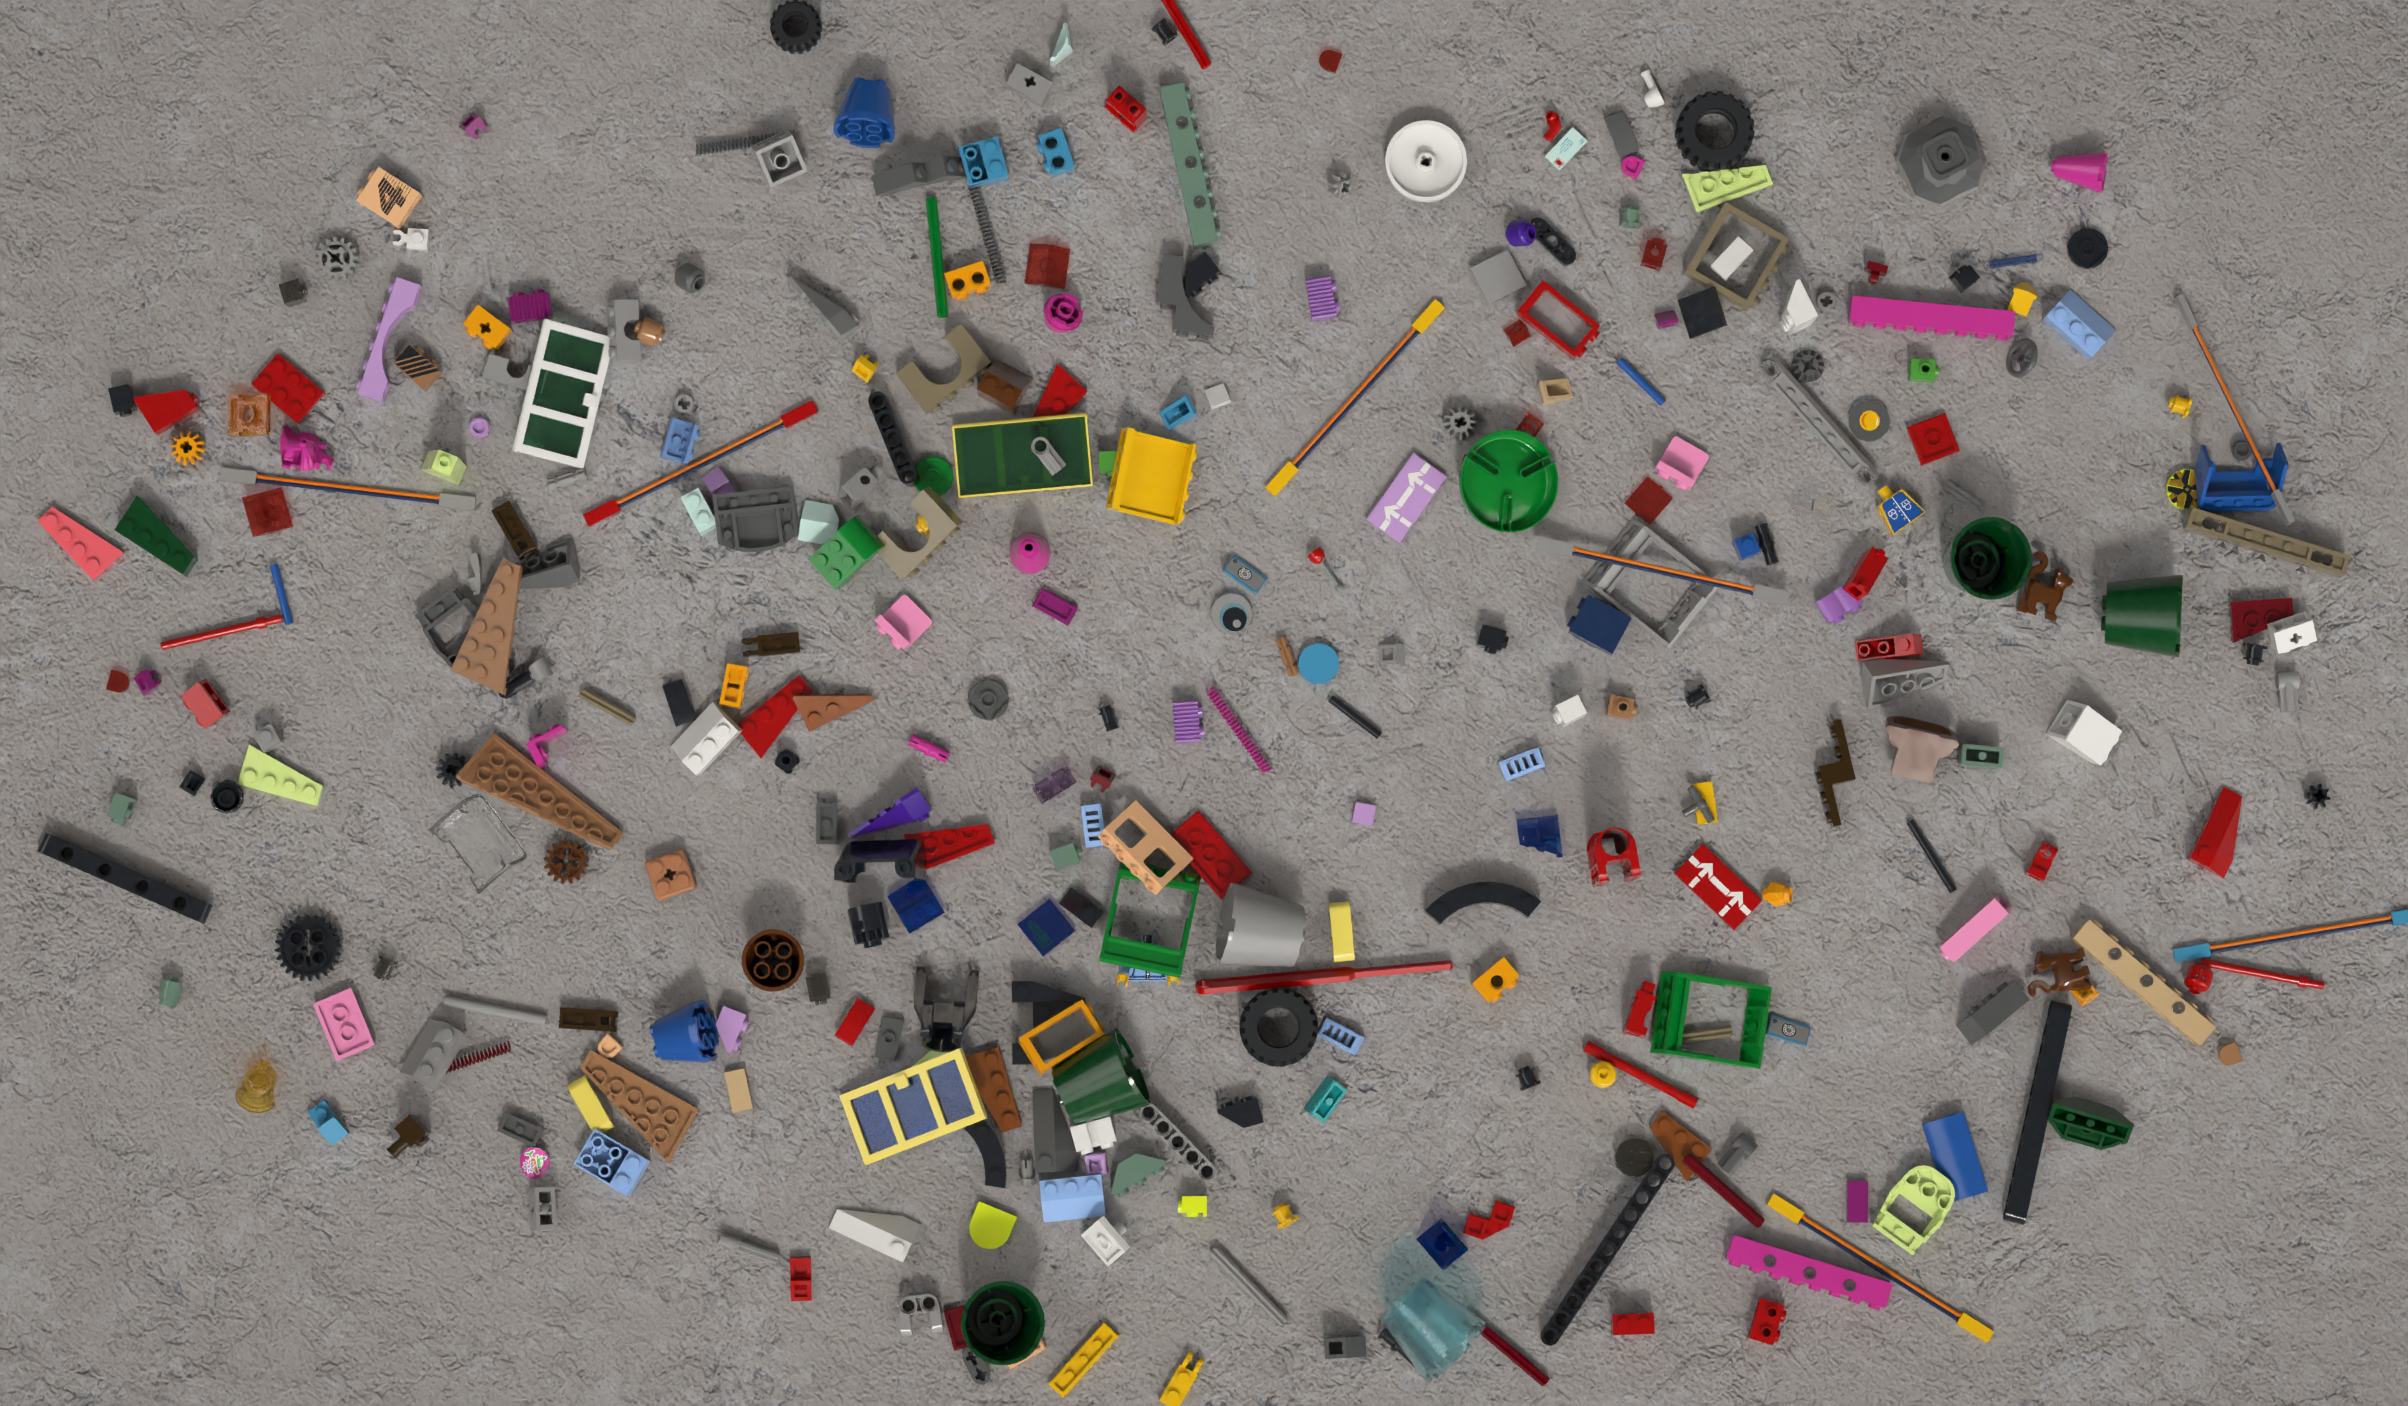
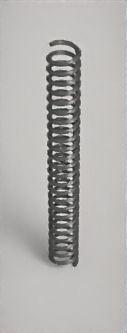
M762 134L760 138L757 135L756 139L753 136L752 140L749 136L748 141L746 137L744 141L741 137L740 142L738 138L736 139V143L732 139V144L729 139L728 144L726 140L724 141V145L720 141V146L717 141L716 147L715 143L712 142V147L708 143V148L706 143H704V149L703 145L700 144V150L698 144H696V155L699 153L701 156L702 152L704 155L706 152L710 154V151L713 154L714 150L718 153V150L722 152V149L725 152L726 148L730 151V147L732 151L734 147L738 150V146L742 149V145L746 149V144L750 148V144L752 146L756 144V141L758 143L760 139L763 141L764 138Z
M969 187V194H971L970 198H973L971 201L974 202L973 206H975L974 209L976 210L975 213L977 214V221H979L978 225H980L979 228L982 229L981 233H983L982 237H984L983 240L985 241L984 244L986 245V252H988L987 256H989V260H991L990 264H992L991 268H993L992 271L994 272L993 275L995 276V283H1006V281L998 282L1002 279H1006V277L997 278L1001 275H1005V273L996 274L998 272L1003 271L1004 269L995 270L997 268L1002 267L1003 265L994 266L996 264L1001 263L1002 261L993 262L995 260H999L1000 257L991 259L992 257L998 256L999 253L990 255L991 253L997 252L998 249L989 251L993 248H996L997 246L988 247L992 244H995L996 242L987 243L991 240H994L995 238L986 239L988 237L993 236L994 234L985 235L987 233L992 232L993 230L984 231L986 229L991 228V226L982 228L983 226L990 224V222L981 224L982 222L989 220L988 218L980 220L981 218L988 216L987 214L979 216L980 214L987 212H978L986 208H977L985 204H976L978 202L983 201V199L975 200L977 198L982 197V195L972 197L976 194L981 193V191L972 193L973 191L979 190L980 188L978 187L975 189H970Z

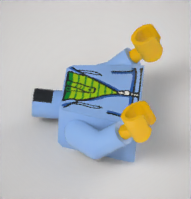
M1141 935V942L1154 944V935ZM1124 966L1119 967V973L1116 978V986H1118L1120 981L1126 983L1125 988L1128 987V982L1167 981L1169 987H1171L1172 981H1177L1178 985H1180V978Z

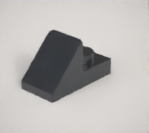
M1070 888L1059 902V905L1090 928L1095 925L1104 913V911L1073 888Z

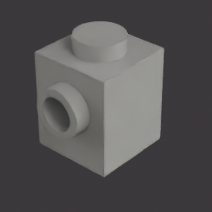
M267 723L261 724L256 728V732L253 733L264 753H268L284 744L275 726L271 723L268 725Z

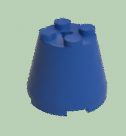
M860 77L854 79L853 83L849 86L834 121L833 131L838 138L842 136L850 140L851 145L864 148L880 147V143H891L894 140L895 123L891 95L884 80L877 79L873 81Z
M705 1001L691 1002L650 1025L649 1030L651 1036L654 1037L655 1045L653 1051L656 1058L660 1057L664 1061L700 1063L712 1062L717 1059L715 1047L719 1045L718 1030L714 1015L708 1013Z

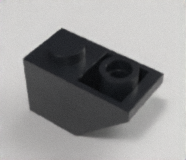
M1203 252L1189 263L1185 288L1187 298L1190 296L1196 297L1203 291V286L1207 283L1212 285L1219 279L1220 270L1206 252Z
M1252 1096L1241 1098V1103L1233 1105L1232 1101L1220 1104L1221 1108L1217 1109L1219 1115L1242 1128L1264 1123L1257 1098L1253 1099Z

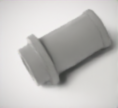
M1020 1161L1021 1179H1019V1182H1021V1186H1034L1036 1181L1033 1177L1034 1161Z

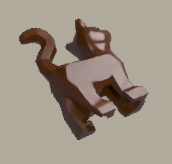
M2037 551L2034 553V556L2040 559V563L2031 567L2016 611L2036 616L2038 611L2036 603H2044L2046 605L2045 619L2055 622L2057 619L2055 609L2062 600L2064 590L2073 584V579L2067 573L2062 572V568L2054 571L2052 585H2047L2037 580L2036 574L2044 571L2049 561L2045 553Z
M2083 947L2078 948L2075 953L2059 952L2050 955L2038 951L2034 960L2035 970L2033 975L2052 969L2055 983L2050 986L2041 980L2032 981L2028 985V993L2035 997L2036 988H2041L2046 993L2091 989L2092 985L2089 978L2085 979V977L2090 975L2088 966H2083L2079 971H2074L2073 965L2084 961L2085 953Z

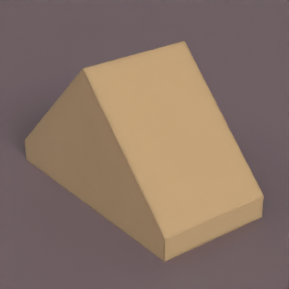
M1568 378L1546 380L1538 383L1537 387L1542 406L1573 398Z

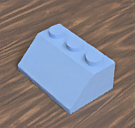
M2071 290L2065 294L2043 319L2046 324L2088 361L2116 331Z
M1101 1174L1039 1181L1044 1222L1106 1216Z

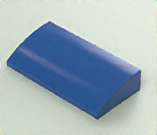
M1964 1112L1922 1124L1936 1170L1953 1184L1955 1190L1954 1201L1988 1192Z

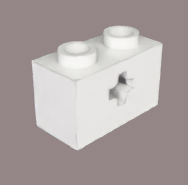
M2306 611L2267 624L2271 645L2278 654L2286 653L2291 649L2307 646L2317 641L2313 620Z
M1576 695L1556 705L1552 716L1557 725L1561 724L1564 727L1585 717L1587 712L1579 695Z

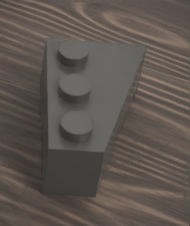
M2015 980L2009 984L2005 981L1998 986L1996 994L1992 995L1990 993L1982 1000L1983 1004L1978 1007L1976 1005L1967 1012L1968 1016L1956 1025L1971 1045L1988 1035L2030 1000Z

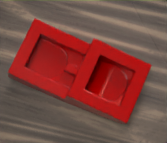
M858 998L837 1030L835 1037L853 1046L874 1013L875 1008Z
M811 1256L790 1257L791 1301H812Z

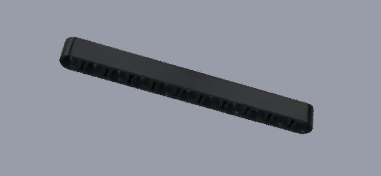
M2051 1000L2048 1008L2004 1209L2003 1220L2022 1225L2026 1221L2070 1021L2071 1004Z
M1662 1154L1657 1157L1541 1331L1540 1338L1544 1344L1552 1346L1559 1341L1673 1170L1675 1161L1671 1155ZM1667 1157L1670 1159L1671 1165L1668 1169L1660 1167L1659 1161L1661 1158ZM1652 1174L1659 1177V1184L1655 1187L1648 1184V1177ZM1639 1192L1647 1194L1648 1200L1646 1203L1640 1204L1637 1202L1636 1196ZM1628 1209H1633L1636 1212V1218L1633 1221H1628L1625 1218V1212ZM1618 1226L1623 1227L1625 1230L1622 1238H1616L1613 1234V1230ZM1604 1244H1611L1613 1246V1253L1606 1256L1602 1253V1246ZM1594 1261H1599L1602 1265V1269L1598 1273H1593L1590 1269V1265ZM1583 1278L1590 1281V1287L1587 1290L1579 1288V1281ZM1570 1296H1576L1579 1299L1576 1307L1568 1306L1567 1299ZM1559 1313L1567 1315V1322L1563 1325L1556 1323L1555 1318ZM1548 1330H1552L1556 1334V1338L1552 1342H1547L1544 1339V1334Z

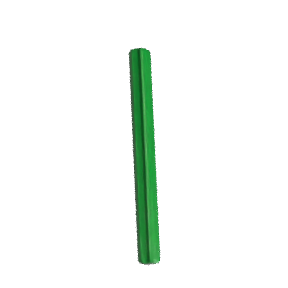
M930 197L926 199L937 317L946 318L948 317L938 206L937 199Z

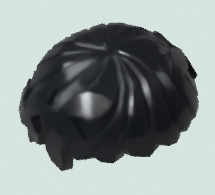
M224 780L217 784L211 793L212 806L215 810L225 814L237 811L244 801L242 788L238 783L230 780Z

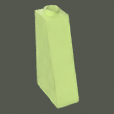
M442 450L428 451L421 471L459 486L466 470V465L457 456Z

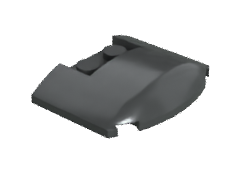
M793 486L712 495L717 541L721 546L741 552H762L783 546L793 537L796 538L799 535Z

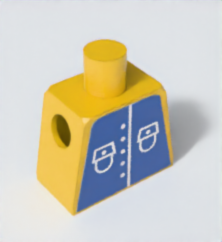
M1885 485L1877 491L1884 501L1877 506V510L1891 537L1925 513L1903 489L1894 494L1889 486Z

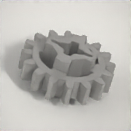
M337 237L333 238V242L326 239L325 246L321 243L319 244L321 251L315 250V253L319 256L314 258V262L319 263L315 268L317 271L322 270L320 273L322 277L328 275L327 279L329 281L333 277H335L337 282L340 281V277L347 280L348 273L354 275L352 268H358V265L354 263L359 260L358 256H354L358 251L356 248L350 249L353 244L351 242L345 244V238H342L340 242ZM335 246H339V247H340L339 249H336V250H331V249H330V248L335 247ZM348 253L350 256L349 264L346 263V257L348 256ZM330 254L339 257L343 265L337 263L336 261L334 262V260L332 259L333 257ZM324 255L327 256V262L325 263V266L323 263ZM335 269H342V270H343V271H340V272H333Z

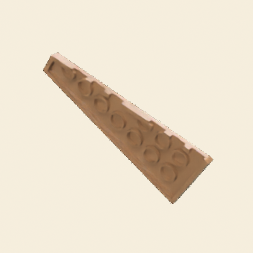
M495 733L490 736L456 775L458 780L605 849L611 850L624 834Z

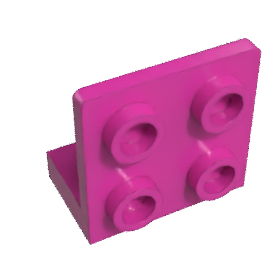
M555 724L547 729V733L540 735V733L535 734L529 738L530 742L526 743L536 765L540 769L548 766L546 760L549 759L542 745L566 734L568 730L564 725L559 726V724Z

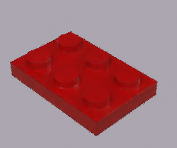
M278 353L251 383L252 386L297 424L305 418L325 395L320 388Z

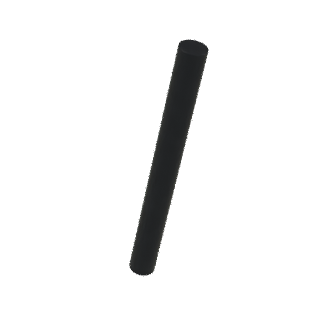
M1914 819L1906 823L1949 893L1957 890Z

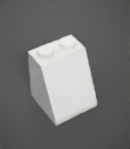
M2067 700L2046 735L2090 763L2101 766L2107 760L2112 747L2118 742L2122 730L2088 705Z

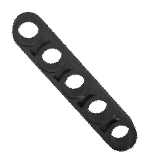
M873 392L868 398V403L897 475L903 484L908 487H914L920 481V474L890 400L882 392ZM880 397L883 398V404L876 407L875 400ZM891 416V422L888 425H883V418ZM895 434L898 435V441L894 444H891V436ZM905 453L906 459L903 462H898V455ZM913 472L912 480L905 481L906 473Z

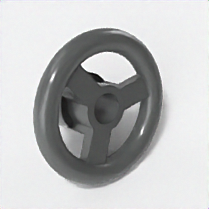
M2028 338L2020 339L2010 348L2006 358V367L2009 374L2013 377H2023L2035 367L2038 349L2033 340ZM2027 344L2023 352L2015 354L2020 346ZM2012 361L2019 363L2020 371L2013 369Z

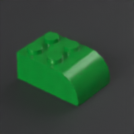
M857 515L837 530L808 560L836 590L844 586L885 545Z

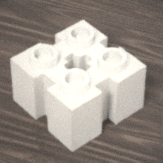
M1110 1117L1070 1127L1076 1152L1081 1151L1082 1155L1094 1152V1147L1101 1146L1103 1150L1113 1147V1142H1117Z

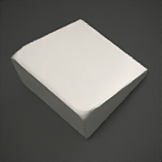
M1223 383L1204 390L1211 410L1231 403Z

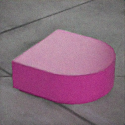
M1627 156L1622 161L1621 170L1626 176L1637 180L1645 160L1636 156Z

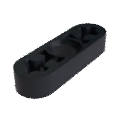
M1532 219L1530 221L1532 224H1542L1541 230L1544 233L1546 230L1550 231L1542 240L1540 237L1543 234L1537 230L1535 239L1561 265L1569 266L1573 264L1576 259L1575 250L1544 219ZM1548 237H1556L1558 245L1556 247H1549L1546 243ZM1561 244L1564 245L1562 250L1565 253H1571L1570 261L1568 259L1564 261L1562 259L1563 254L1560 251L1558 254L1554 252L1560 248Z

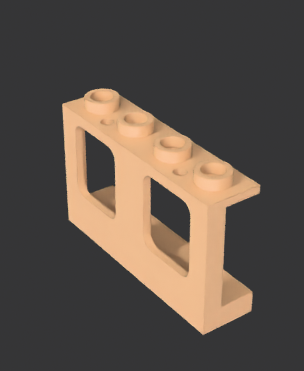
M1136 800L1098 836L1103 845L1108 847L1116 855L1117 859L1123 862L1130 869L1131 873L1138 877L1145 884V887L1155 895L1194 859ZM1128 818L1146 835L1133 848L1127 847L1115 834V830ZM1156 848H1159L1175 864L1161 878L1157 877L1144 864V860Z

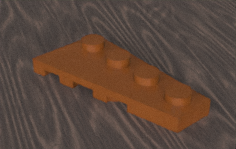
M999 1047L966 1056L977 1090L1001 1132L1022 1127Z

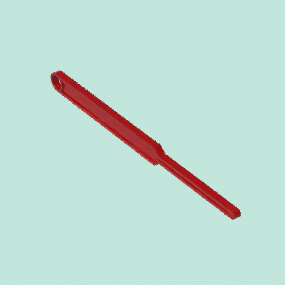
M1451 960L1356 969L1337 967L1204 979L1195 983V990L1198 994L1205 995L1349 982L1355 978L1451 970L1453 965Z

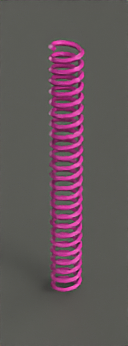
M1215 687L1210 688L1211 690L1207 693V696H1210L1211 702L1214 703V706H1217L1216 709H1219L1221 716H1224L1223 719H1227L1226 723L1229 722L1228 726H1231L1230 729H1234L1233 733L1236 732L1235 736H1238V739H1241L1240 743H1243L1242 746L1248 749L1247 753H1250L1249 756H1253L1252 759H1255L1254 763H1257L1256 766H1260L1259 770L1263 769L1261 773L1269 772L1272 767L1268 768L1270 764L1265 765L1268 761L1262 762L1265 757L1259 759L1263 754L1258 755L1260 750L1255 752L1258 747L1252 749L1256 744H1252L1253 740L1249 741L1251 737L1246 738L1249 734L1243 735L1246 730L1242 731L1244 727L1239 728L1241 723L1236 725L1239 720L1233 722L1237 717L1232 718L1234 713L1229 715L1232 710L1226 712L1230 707L1223 709L1227 706V703L1222 705L1225 700L1219 702L1223 697L1216 699L1220 695V693L1216 694L1218 690L1213 691Z

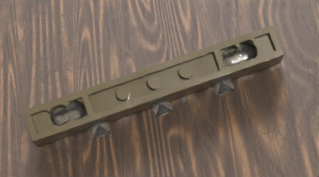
M2194 507L2188 510L2183 527L2185 531L2217 540L2215 547L2222 550H2227L2229 544L2257 552L2255 559L2261 562H2267L2268 556L2296 564L2294 571L2300 574H2306L2309 568L2340 578L2345 575L2350 555Z

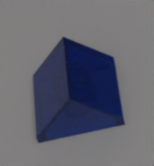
M1442 1218L1438 1219L1416 1238L1442 1270L1446 1269L1469 1250Z

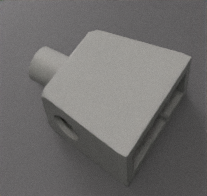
M877 465L869 471L864 467L841 487L838 497L853 511L877 488L878 479L884 474Z

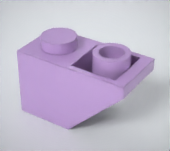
M723 1006L716 1027L726 1051L733 1054V1051H738L742 1040L739 1039L741 1031L745 1032L748 1027V1015Z

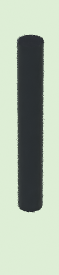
M1334 695L1328 701L1376 739L1382 734L1381 731Z

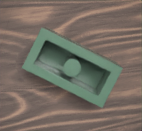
M1962 744L1959 748L1958 766L2000 770L2003 766L2004 748Z

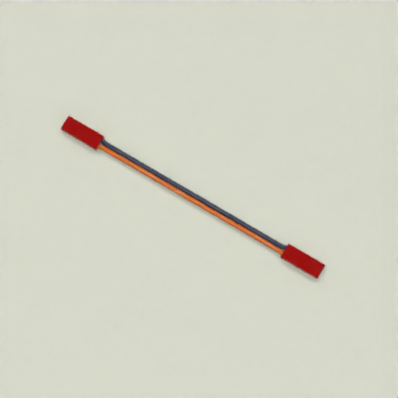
M810 401L781 415L778 421L620 500L613 499L583 514V517L588 527H591L621 512L620 509L780 428L786 427L787 429L817 414L818 411L813 401Z

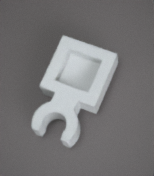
M408 228V234H404L400 230L393 231L394 235L401 236L400 241H393L392 244L399 247L407 244V250L428 251L429 229Z

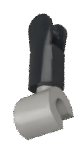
M540 658L531 664L528 668L530 673L526 671L511 682H508L506 684V696L499 693V696L508 699L518 693V691L520 692L535 683L534 679L538 682L552 675L553 672L546 660Z

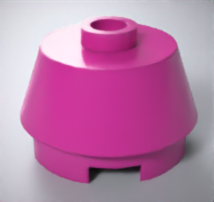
M1069 293L1057 294L1048 298L1044 305V322L1046 326L1055 333H1065L1076 329L1080 325L1083 311L1078 304L1079 300Z

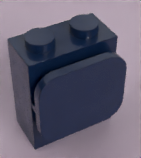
M1588 594L1586 599L1581 598L1577 609L1580 610L1577 616L1572 615L1567 624L1570 627L1568 633L1611 656L1632 618Z

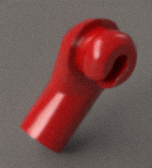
M1548 111L1545 118L1549 129L1543 138L1548 142H1552L1561 129V122L1556 112Z

